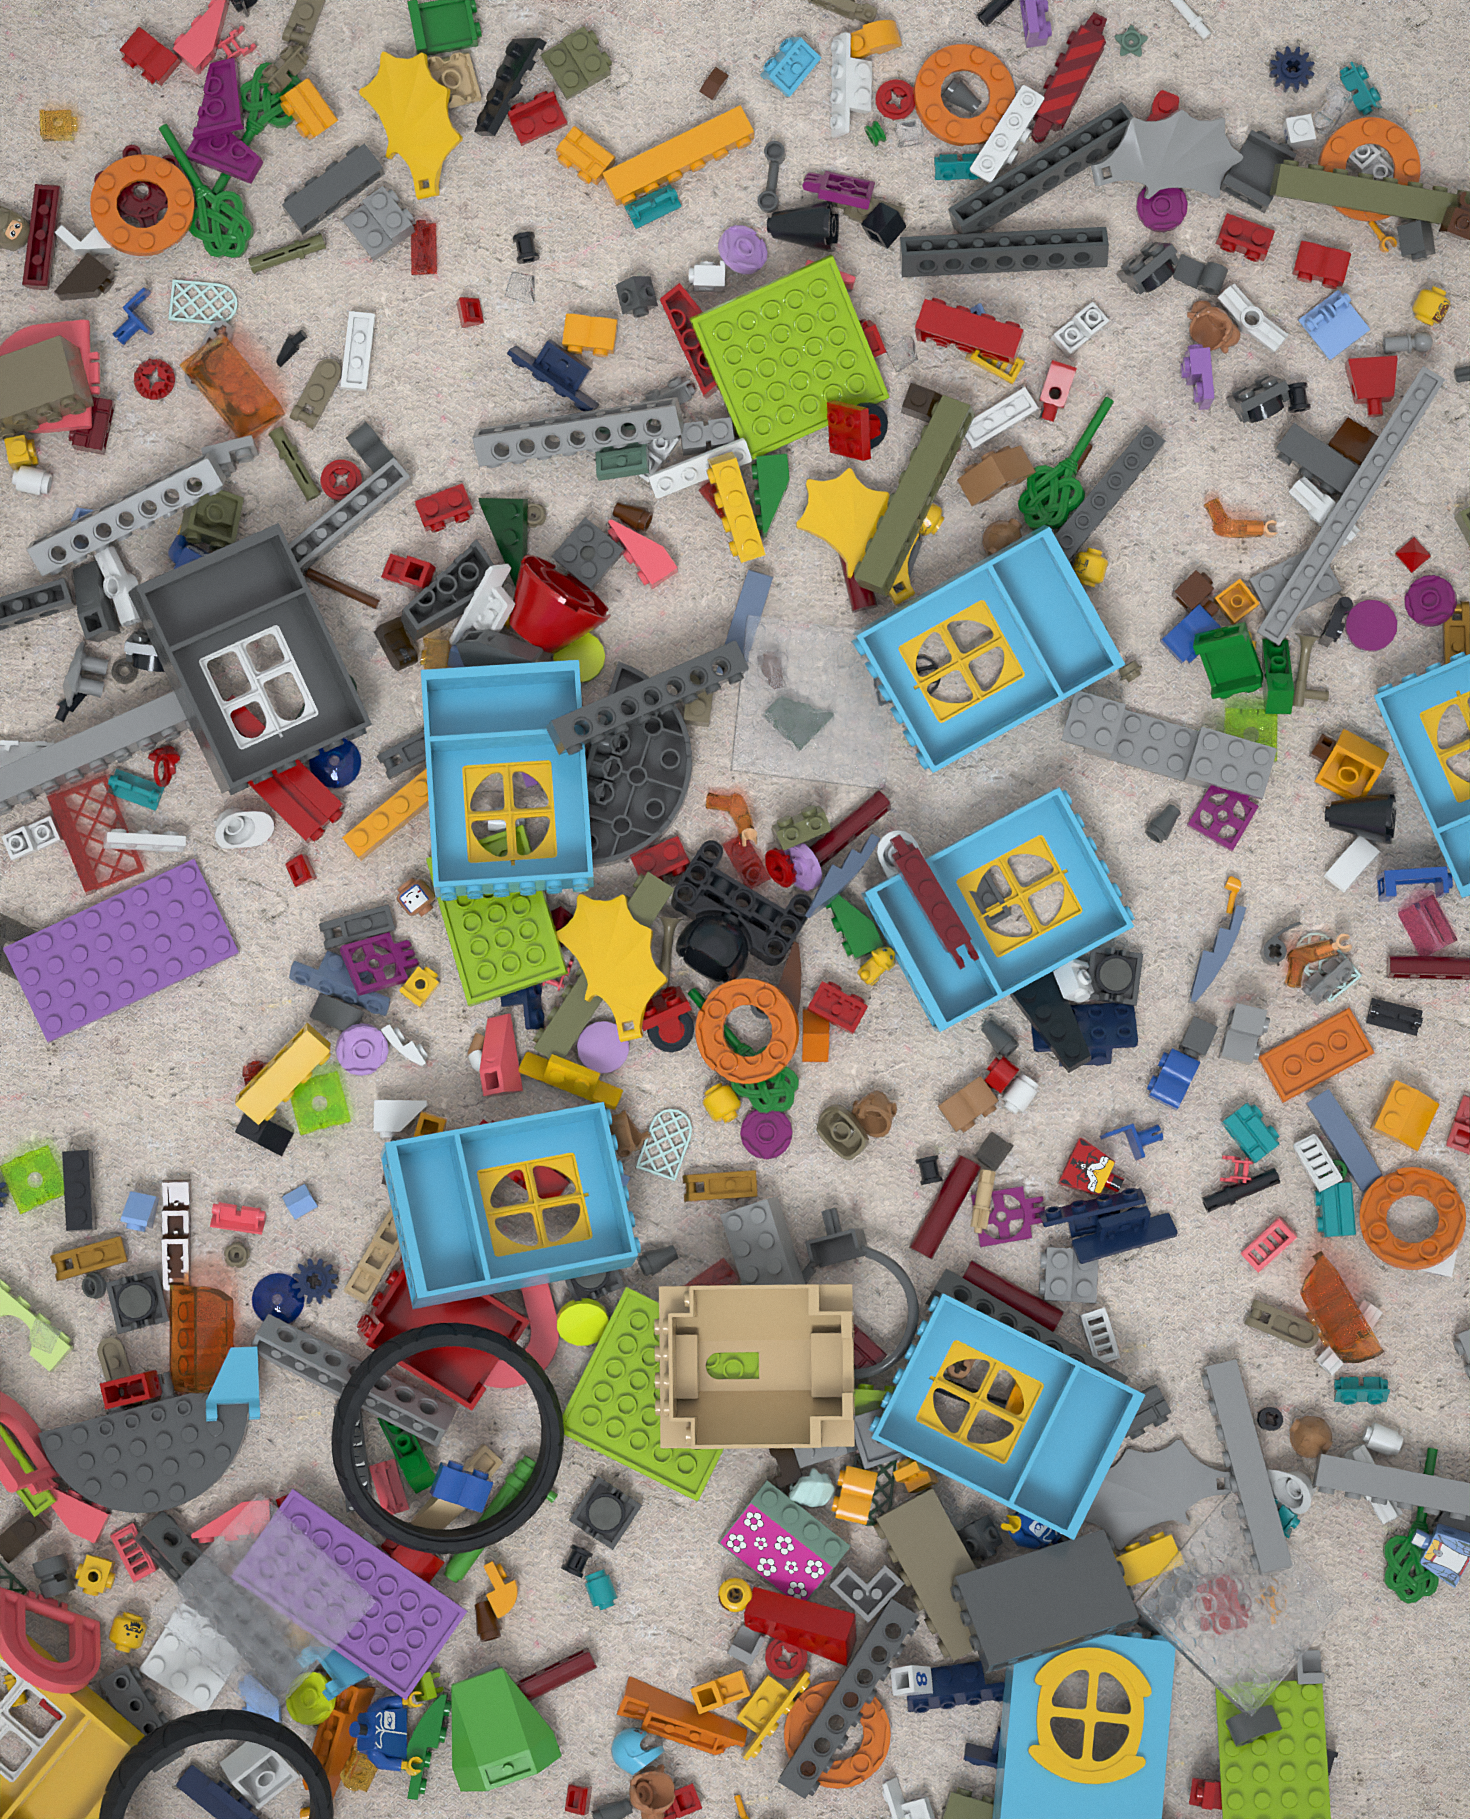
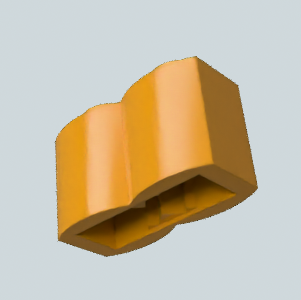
M566 314L562 346L567 348V351L572 354L592 351L594 356L608 357V354H614L618 321L604 317Z
M848 1465L846 1471L840 1470L837 1485L842 1486L840 1497L834 1496L831 1510L836 1512L835 1518L864 1525L867 1524L878 1472Z

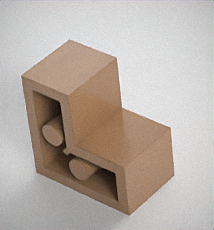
M1008 445L996 453L993 450L981 457L982 462L966 467L964 469L965 474L958 478L957 481L971 506L987 502L1006 488L1020 484L1036 473L1021 445L1010 448Z

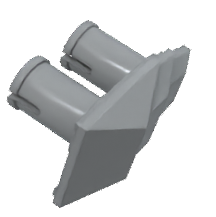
M81 642L77 647L62 686L67 706L69 707L72 705L74 694L83 693L101 698L104 687L103 681L100 682L81 677L80 672L82 673V670L105 676L109 659L86 655V652H84V642Z

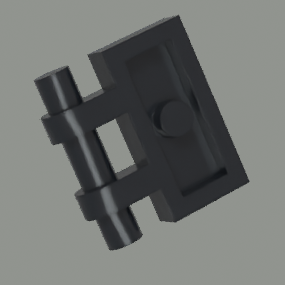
M1341 597L1334 605L1318 644L1328 647L1332 641L1336 643L1337 639L1340 638L1345 624L1341 623L1342 619L1353 607V602L1349 597Z

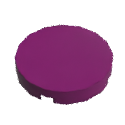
M1146 187L1141 191L1137 198L1136 212L1139 220L1146 228L1154 232H1168L1174 230L1182 223L1187 214L1188 202L1185 193L1181 189H1161L1149 199L1144 197Z
M1428 575L1415 580L1410 585L1411 588L1404 597L1405 609L1409 617L1417 624L1426 627L1438 626L1446 622L1453 615L1457 605V594L1447 580L1440 576Z
M1366 600L1358 603L1349 611L1345 623V632L1348 640L1356 648L1368 652H1376L1384 649L1393 641L1397 632V619L1387 604L1378 600Z
M754 1110L744 1119L740 1136L742 1144L748 1153L756 1158L768 1160L777 1158L787 1150L791 1143L793 1132L791 1123L784 1113L772 1111L768 1114H762Z

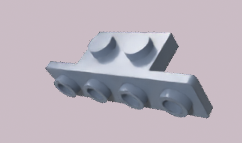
M327 950L318 970L297 961H293L291 965L289 979L297 984L314 988L325 995H332L344 1000L348 1004H355L367 1009L371 1013L387 1015L391 999L376 992L358 996L341 955ZM368 971L358 974L360 980L366 984H371L374 978L373 974Z

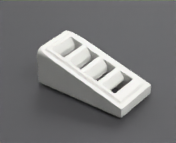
M1312 1134L1293 1145L1297 1159L1319 1192L1343 1180L1316 1134ZM1320 1155L1319 1157H1317V1158H1315V1159H1313V1160H1311V1161H1308V1160H1310V1159H1312V1158H1314V1157ZM1323 1164H1326V1165H1324V1166H1322V1167H1320V1168H1318V1169H1316V1170H1313V1169H1315V1168H1317V1167H1319V1166H1321V1165H1323ZM1331 1171V1174L1321 1179L1318 1178L1319 1176Z
M1100 1308L1079 1315L1092 1356L1104 1363L1121 1358L1106 1308ZM1102 1318L1103 1322L1089 1326L1088 1321ZM1105 1327V1333L1092 1336L1091 1331ZM1108 1337V1343L1095 1347L1094 1341ZM1112 1348V1353L1098 1356V1351Z

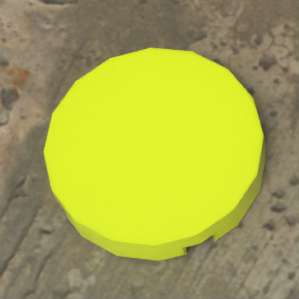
M588 633L555 653L553 659L554 661L579 660L580 683H586L596 678L604 668L605 653L598 638Z
M581 1298L582 1301L576 1302L575 1300L569 1301L561 1307L557 1314V1330L561 1338L577 1346H588L600 1341L609 1322L606 1308L598 1301L589 1298Z
M309 1671L300 1674L292 1681L289 1686L291 1689L286 1695V1706L293 1720L303 1725L315 1726L329 1718L335 1707L336 1697L328 1701L322 1691L327 1689L325 1684L331 1681L328 1677L321 1673Z

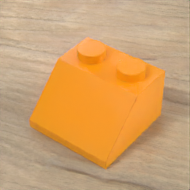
M1343 728L1314 782L1346 799L1367 796L1381 773L1389 752Z
M1392 1081L1370 1130L1418 1152L1440 1104L1400 1081Z

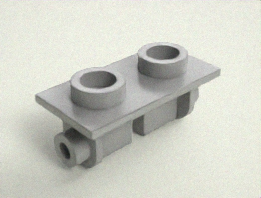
M676 376L667 382L668 386L658 390L656 388L644 395L645 399L640 402L678 397L679 404L681 405L692 399L695 390L691 384L686 386V384L691 382L690 379L685 376L682 378L681 376Z
M1340 953L1337 956L1333 955L1321 967L1322 971L1326 973L1324 977L1316 971L1303 983L1302 991L1307 996H1311L1316 1006L1320 1002L1327 1000L1333 990L1341 983L1346 982L1355 971L1349 959H1345Z

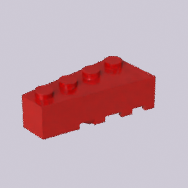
M932 298V300L924 299L915 325L917 341L926 343L927 338H929L940 347L947 348V346L953 344L964 353L973 354L977 350L981 351L980 355L984 358L1012 365L1015 364L1024 338V329H1021L1019 324L1011 321H1006L1005 323L995 321L996 318L985 313H981V316L971 313L970 309L963 306L950 307L946 305L945 301L938 298Z
M753 1587L752 1598L744 1612L745 1627L843 1666H848L857 1641L856 1617L854 1613Z

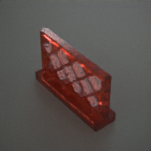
M106 775L58 794L53 793L46 796L86 896L145 872L136 850H131V854L125 851L126 849H112L120 853L115 866L101 861L106 850L104 842L91 837L97 823L110 828L111 832L112 829H119L116 827L118 820L121 828L129 833L111 786L108 785ZM104 783L107 791L103 802L89 796L93 786ZM88 789L86 794L81 793V791ZM76 794L84 799L79 810L76 811L67 806L64 798ZM108 797L110 798L112 805L106 803ZM87 799L101 805L95 818L81 813ZM104 806L114 810L117 815L113 825L99 820ZM70 812L76 814L74 821L72 819ZM80 816L93 821L88 835L76 829ZM80 836L86 838L84 845L80 839ZM89 840L103 845L98 859L87 855L85 851ZM123 855L134 858L138 868L127 872L118 868ZM89 860L96 862L94 868H92ZM99 864L113 869L108 880L98 883L95 873ZM116 871L122 873L114 877Z

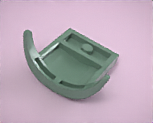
M632 423L623 424L627 430L636 429ZM606 427L598 428L602 434L610 433V430ZM634 442L628 443L627 446L622 448H613V446L603 447L602 450L595 452L598 481L649 473L648 444Z

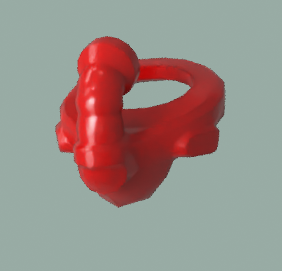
M165 745L164 747L157 748L148 756V759L154 762V779L160 787L169 785L172 775L176 774L174 765L180 761V755L175 748ZM161 761L164 765L162 780L159 779L158 767Z

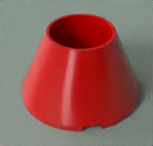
M525 555L520 565L513 598L515 606L510 613L509 624L526 641L542 648L545 652L555 654L608 621L611 616L606 614L609 610L608 607L583 583L579 582L569 573L564 576L553 570L556 565L534 555Z

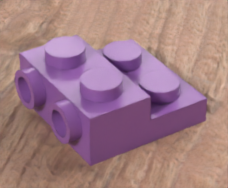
M1019 0L1026 48L1046 46L1048 37L1052 36L1051 23L1045 19V12H1048V1Z
M1201 344L1190 345L1187 347L1188 351L1185 352V357H1183V363H1180L1181 378L1186 379V386L1195 385L1193 387V401L1198 403L1199 410H1207L1214 400L1210 347L1203 348Z

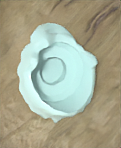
M812 1468L809 1476L800 1477L795 1486L793 1483L789 1485V1499L795 1501L800 1506H823L835 1495V1487L827 1473L820 1474L815 1468Z

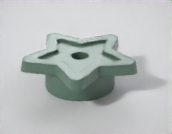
M1130 25L1124 34L1115 35V40L1121 45L1120 56H1125L1129 53L1137 57L1142 56L1141 45L1147 41L1148 37L1140 35L1133 25Z

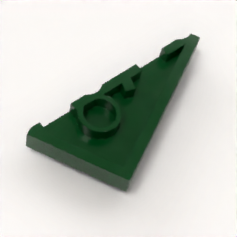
M479 498V504L505 564H509L511 567L509 574L516 588L521 561L527 555L528 499Z

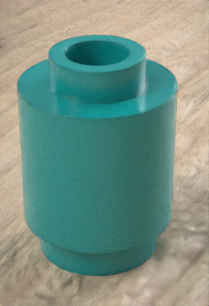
M605 1569L584 1576L587 1582L585 1587L593 1607L598 1606L600 1610L615 1605L613 1600L618 1597L610 1575H606Z

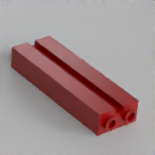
M232 694L226 701H230L236 697ZM245 706L230 713L236 730L245 738H256L265 730V726ZM298 759L295 760L297 765L278 774L275 769L271 771L272 777L255 785L252 780L248 782L249 786L307 843L311 840L313 842L319 840L325 833L323 828L330 822L332 824L336 823L344 814L342 811L345 808L343 803Z

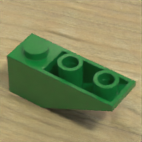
M787 454L756 456V464H751L752 479H758V489L754 490L755 505H760L761 515H756L758 531L762 530L763 538L767 537L789 485Z
M1262 639L1265 714H1291L1294 684L1288 639H1283L1279 646L1268 639Z
M840 895L825 907L826 909L831 907L835 916L831 918L832 924L837 933L842 932L845 941L841 943L847 957L852 955L855 961L871 954L873 950L884 946L874 922Z
M380 1417L377 1418L413 1491L417 1494L432 1486L436 1473L417 1436Z

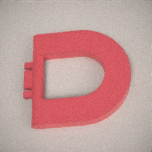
M89 320L31 325L12 334L0 346V356L60 335L80 349L91 395L100 394L99 386L92 387L93 384H100V363L92 362L93 360H100V353H90ZM92 407L86 408V411L81 414L63 416V419L59 422L40 424L36 430L27 432L52 433L92 428Z
M549 1283L521 1288L531 1326V1338L525 1350L539 1363L544 1371L553 1360L559 1343L557 1313ZM498 1360L483 1385L494 1388H513L524 1385L527 1382L513 1367L503 1360Z
M0 1391V1422L13 1432L38 1469L26 1474L0 1435V1481L10 1493L28 1488L32 1495H36L54 1488L55 1483L52 1479L60 1475L55 1471L42 1447L38 1435L42 1431L31 1416L15 1400Z
M0 1587V1654L8 1666L25 1681L45 1691L68 1694L85 1688L100 1667V1621L69 1611L67 1603L61 1602L58 1606V1600L50 1597L44 1599L41 1594H38L36 1597L33 1591L29 1590L26 1595ZM25 1610L68 1624L69 1661L58 1663L47 1660L31 1647L26 1637Z

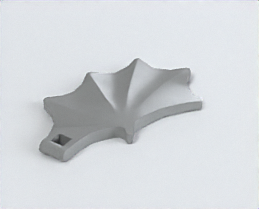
M1178 109L1167 118L1158 121H1144L1130 117L1119 146L1099 162L1092 163L1091 170L1095 186H1102L1116 181H1135L1146 186L1144 197L1147 199L1165 188H1190L1218 198L1225 173L1233 165L1241 162L1243 155L1232 148L1226 137L1225 118L1197 120L1188 115L1183 109ZM1108 167L1110 175L1104 177L1102 168Z
M1179 1439L1175 1440L1167 1448L1157 1452L1143 1453L1127 1449L1122 1458L1113 1467L1109 1468L1084 1522L1094 1523L1103 1528L1112 1538L1115 1548L1122 1550L1130 1540L1143 1530L1159 1523L1176 1520L1189 1526L1191 1522L1186 1518V1511L1203 1498L1215 1495L1236 1494V1492L1232 1493L1229 1484V1477H1232L1231 1471H1218L1200 1463L1191 1455L1184 1443ZM1224 1477L1225 1489L1217 1490L1216 1478Z

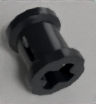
M523 232L513 236L512 239L516 243L518 252L517 263H531L540 258L539 253H536L534 232Z
M1306 382L1289 384L1290 390L1287 392L1290 398V407L1288 412L1297 413L1310 410L1311 404H1308L1306 395L1308 384Z
M938 1155L915 1160L920 1168L921 1185L943 1181L937 1165Z
M1266 1407L1258 1412L1257 1423L1263 1430L1275 1431L1282 1426L1283 1415L1274 1407ZM1266 1413L1275 1414L1276 1417L1273 1419L1274 1425L1265 1424L1264 1421L1267 1419Z
M572 1544L569 1558L566 1564H562L561 1569L582 1578L584 1575L582 1573L588 1558H592L593 1553Z

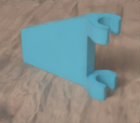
M257 1347L230 1348L206 1400V1422L217 1421V1405L248 1404L249 1420L260 1419Z
M328 1645L307 1647L301 1651L303 1656L298 1658L304 1668L318 1659L332 1678L330 1682L325 1684L327 1689L322 1691L328 1701L335 1698L348 1687L370 1676Z

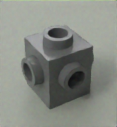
M632 276L615 285L622 314H633L635 318L643 317L649 314V310L658 306L651 276Z
M989 1515L975 1520L957 1531L971 1560L979 1556L984 1560L997 1553L995 1548L1004 1543Z

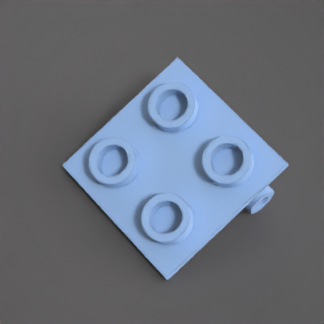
M1339 289L1298 320L1329 360L1333 359L1371 330L1349 303L1351 302L1347 293L1342 294Z

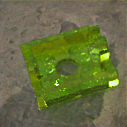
M1225 708L1224 733L1245 739L1243 735L1245 729L1253 727L1259 733V737L1255 741L1256 743L1277 748L1278 714H1265V709ZM1277 752L1275 755L1274 762H1277Z
M338 1071L324 1075H315L304 1084L299 1083L294 1088L295 1092L290 1099L300 1136L352 1122ZM317 1096H323L327 1100V1107L323 1111H316L312 1107V1101Z
M49 1145L26 1152L24 1155L17 1156L12 1161L0 1166V1170L20 1215L64 1196L63 1176ZM33 1172L40 1173L43 1178L42 1184L37 1188L31 1187L27 1181L28 1176Z

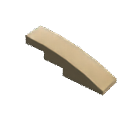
M390 1209L376 1232L357 1269L344 1288L346 1294L366 1305L400 1249L392 1209Z

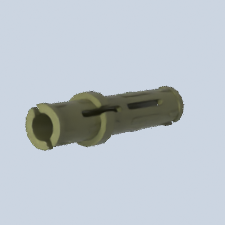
M320 233L301 241L299 239L294 240L293 244L248 258L253 274H255L256 272L300 258V260L304 259L305 255L326 249V245Z
M283 426L271 431L269 437H271L280 453L278 456L280 460L285 461L293 478L303 492L306 501L308 502L318 497L321 492L299 457L297 446L292 445Z

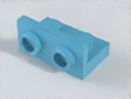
M801 37L786 38L779 46L780 51L775 57H771L764 64V71L760 74L763 79H768L786 97H790L822 58Z

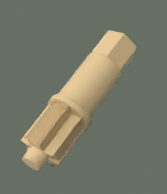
M980 1170L970 1227L974 1228V1233L982 1234V1229H987L996 1174L994 1171Z

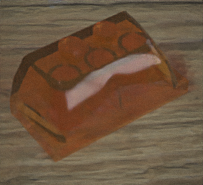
M222 333L216 335L179 365L237 438L252 435L253 439H256L285 416V412L276 397Z
M1322 1251L1313 1255L1312 1257L1316 1263L1305 1276L1300 1295L1309 1310L1306 1312L1308 1319L1313 1326L1317 1325L1321 1331L1318 1336L1326 1348L1330 1346L1343 1363H1360L1376 1358L1385 1351L1335 1266Z
M170 1285L169 1371H171L175 1391L196 1394L210 1392L230 1348L235 1347L233 1340V1331L235 1329L233 1298L222 1290L207 1286Z

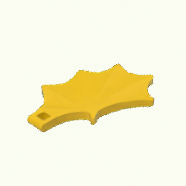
M382 51L377 75L367 86L359 90V95L367 100L378 113L386 130L389 143L385 157L392 159L396 154H399L409 166L413 177L416 198L421 200L439 196V181L443 161L463 141V137L453 127L449 119L448 102L450 89L441 85L432 77L425 53H420L410 59L396 58L392 54ZM429 180L430 187L424 188L423 181Z
M848 468L836 479L827 481L807 479L805 487L808 493V505L802 517L796 522V528L826 541L844 559L847 578H851L859 561L862 562L866 554L867 542L869 539H873L877 531L876 526L879 518L882 515L884 516L888 509L887 504L890 495L886 491H875L866 488L856 478L853 470ZM919 532L888 594L895 605L915 595L910 585L908 560L911 550L919 537ZM901 583L904 589L896 593L893 587Z
M579 894L573 918L565 927L556 931L558 940L575 955L585 973L588 983L585 1000L590 1002L593 997L599 996L611 1008L616 1020L620 1042L643 1038L642 1023L646 1005L652 996L668 982V978L657 968L652 958L651 943L653 930L634 920L628 909L627 897L623 894L609 901L592 900L583 894ZM633 1022L634 1029L625 1031L624 1024Z

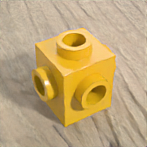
M92 1554L86 1555L84 1564L80 1563L76 1572L75 1579H79L77 1586L83 1587V1593L98 1596L99 1592L105 1593L107 1588L112 1589L116 1574L112 1573L115 1561ZM94 1572L98 1574L97 1581L93 1578Z

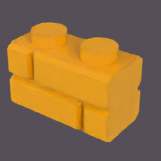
M306 78L279 97L282 101L280 103L282 110L286 115L293 116L298 123L295 127L303 138L307 136L311 140L338 121L309 78Z
M573 126L556 148L557 161L567 169L573 167L579 172L577 176L586 184L592 182L597 186L603 179L602 173L611 169L616 162L614 155L576 126Z

